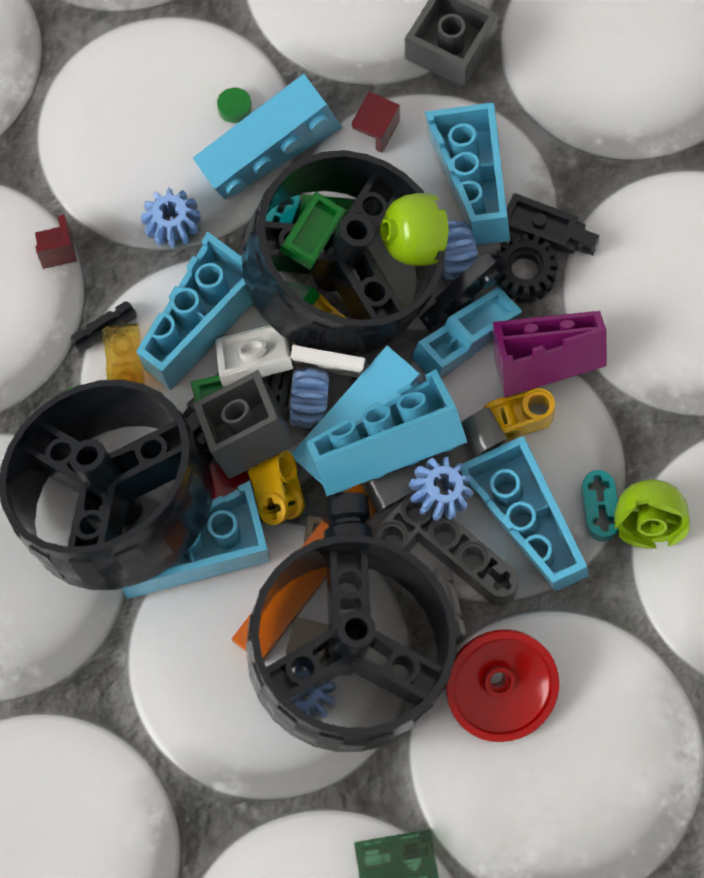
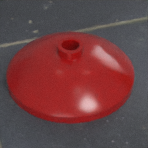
M493 630L473 638L456 654L455 662L445 687L446 698L453 716L470 734L492 742L517 740L538 729L553 711L559 693L558 669L551 654L534 637L516 630ZM494 674H503V677L500 682H491V678Z

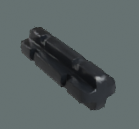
M125 301L115 307L116 311H109L86 325V330L80 329L72 334L71 340L77 350L84 352L93 346L92 342L103 340L122 328V323L128 324L136 319L137 314L133 306Z

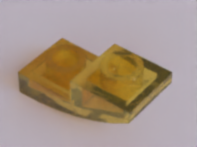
M139 323L103 327L107 380L123 379L145 384L144 367L136 353L141 344Z

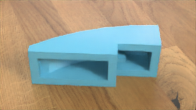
M497 287L450 316L445 326L420 340L412 358L426 374L436 369L442 378L493 340V322L515 320L521 315L522 310L500 287Z

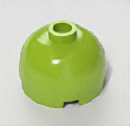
M430 193L409 194L393 201L388 207L380 224V236L387 251L394 259L411 266H430L439 261L435 257L438 251H445L449 228L445 209H438L435 201H440L437 196Z
M648 479L634 483L623 491L616 504L615 530L619 528V537L622 541L634 547L656 549L654 542L668 541V546L675 545L683 540L690 530L687 500L677 487L665 481Z

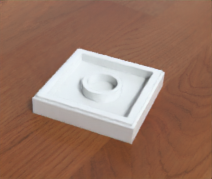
M271 325L215 340L222 387H226L257 370L264 377L293 369L289 341Z
M296 345L292 346L290 358L300 368L317 367V369L326 370L327 373L359 378L369 366L367 360L363 357Z

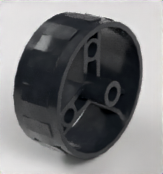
M346 150L320 152L301 158L284 169L264 192L246 229L241 256L243 279L250 299L261 316L280 335L298 346L346 355H360L384 347L401 335L432 297L443 271L445 251H438L435 259H439L436 264L415 266L417 281L414 300L412 304L404 309L368 247L378 233L385 212L393 201L405 195L425 192L406 173L389 162L359 152ZM315 191L342 193L355 197L356 200L333 232L323 249V253L319 255L311 270L279 251L295 224L266 221V216L272 208L288 198ZM354 270H356L361 281H358L352 273ZM279 272L313 275L314 282L322 290L327 292L338 291L354 319L338 317L311 305L285 283Z
M123 379L99 380L78 385L56 395L39 407L18 429L8 445L0 468L1 506L15 534L31 554L54 576L70 585L89 590H116L134 586L159 575L173 565L196 541L207 521L213 499V478L206 453L183 414L161 392L143 383ZM147 426L157 429L111 453L107 452L101 442L91 439L106 431L123 427ZM49 476L79 494L68 546L45 542L37 537L35 526L37 503ZM175 479L164 501L155 511L132 530L122 534L124 527L134 524L141 517L143 505L138 497Z
M337 535L316 540L294 551L274 569L260 589L253 611L250 614L245 651H247L249 677L262 706L271 718L291 736L313 747L330 751L363 752L385 746L402 737L428 715L448 683L455 662L457 629L453 608L443 586L431 570L412 553L387 540L365 535ZM327 567L329 631L266 667L262 658L259 639L260 621L264 611L275 595L292 580L309 571ZM369 569L394 579L409 591L423 608L434 631L437 663L376 631L375 622L370 614ZM345 582L354 585L357 592L353 594L345 593L339 585ZM340 609H356L346 612L340 618ZM328 647L326 654L328 666L321 667L315 655ZM370 647L388 659L383 667L365 659ZM402 665L406 667L410 676L407 678L398 677L393 672L392 666ZM296 666L306 667L310 671L311 676L307 679H299L293 674L291 669ZM356 673L416 707L392 722L373 727L346 728L324 723L302 712L293 703L340 675L347 676Z

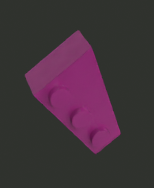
M600 311L493 322L494 360L504 398L607 366V329Z

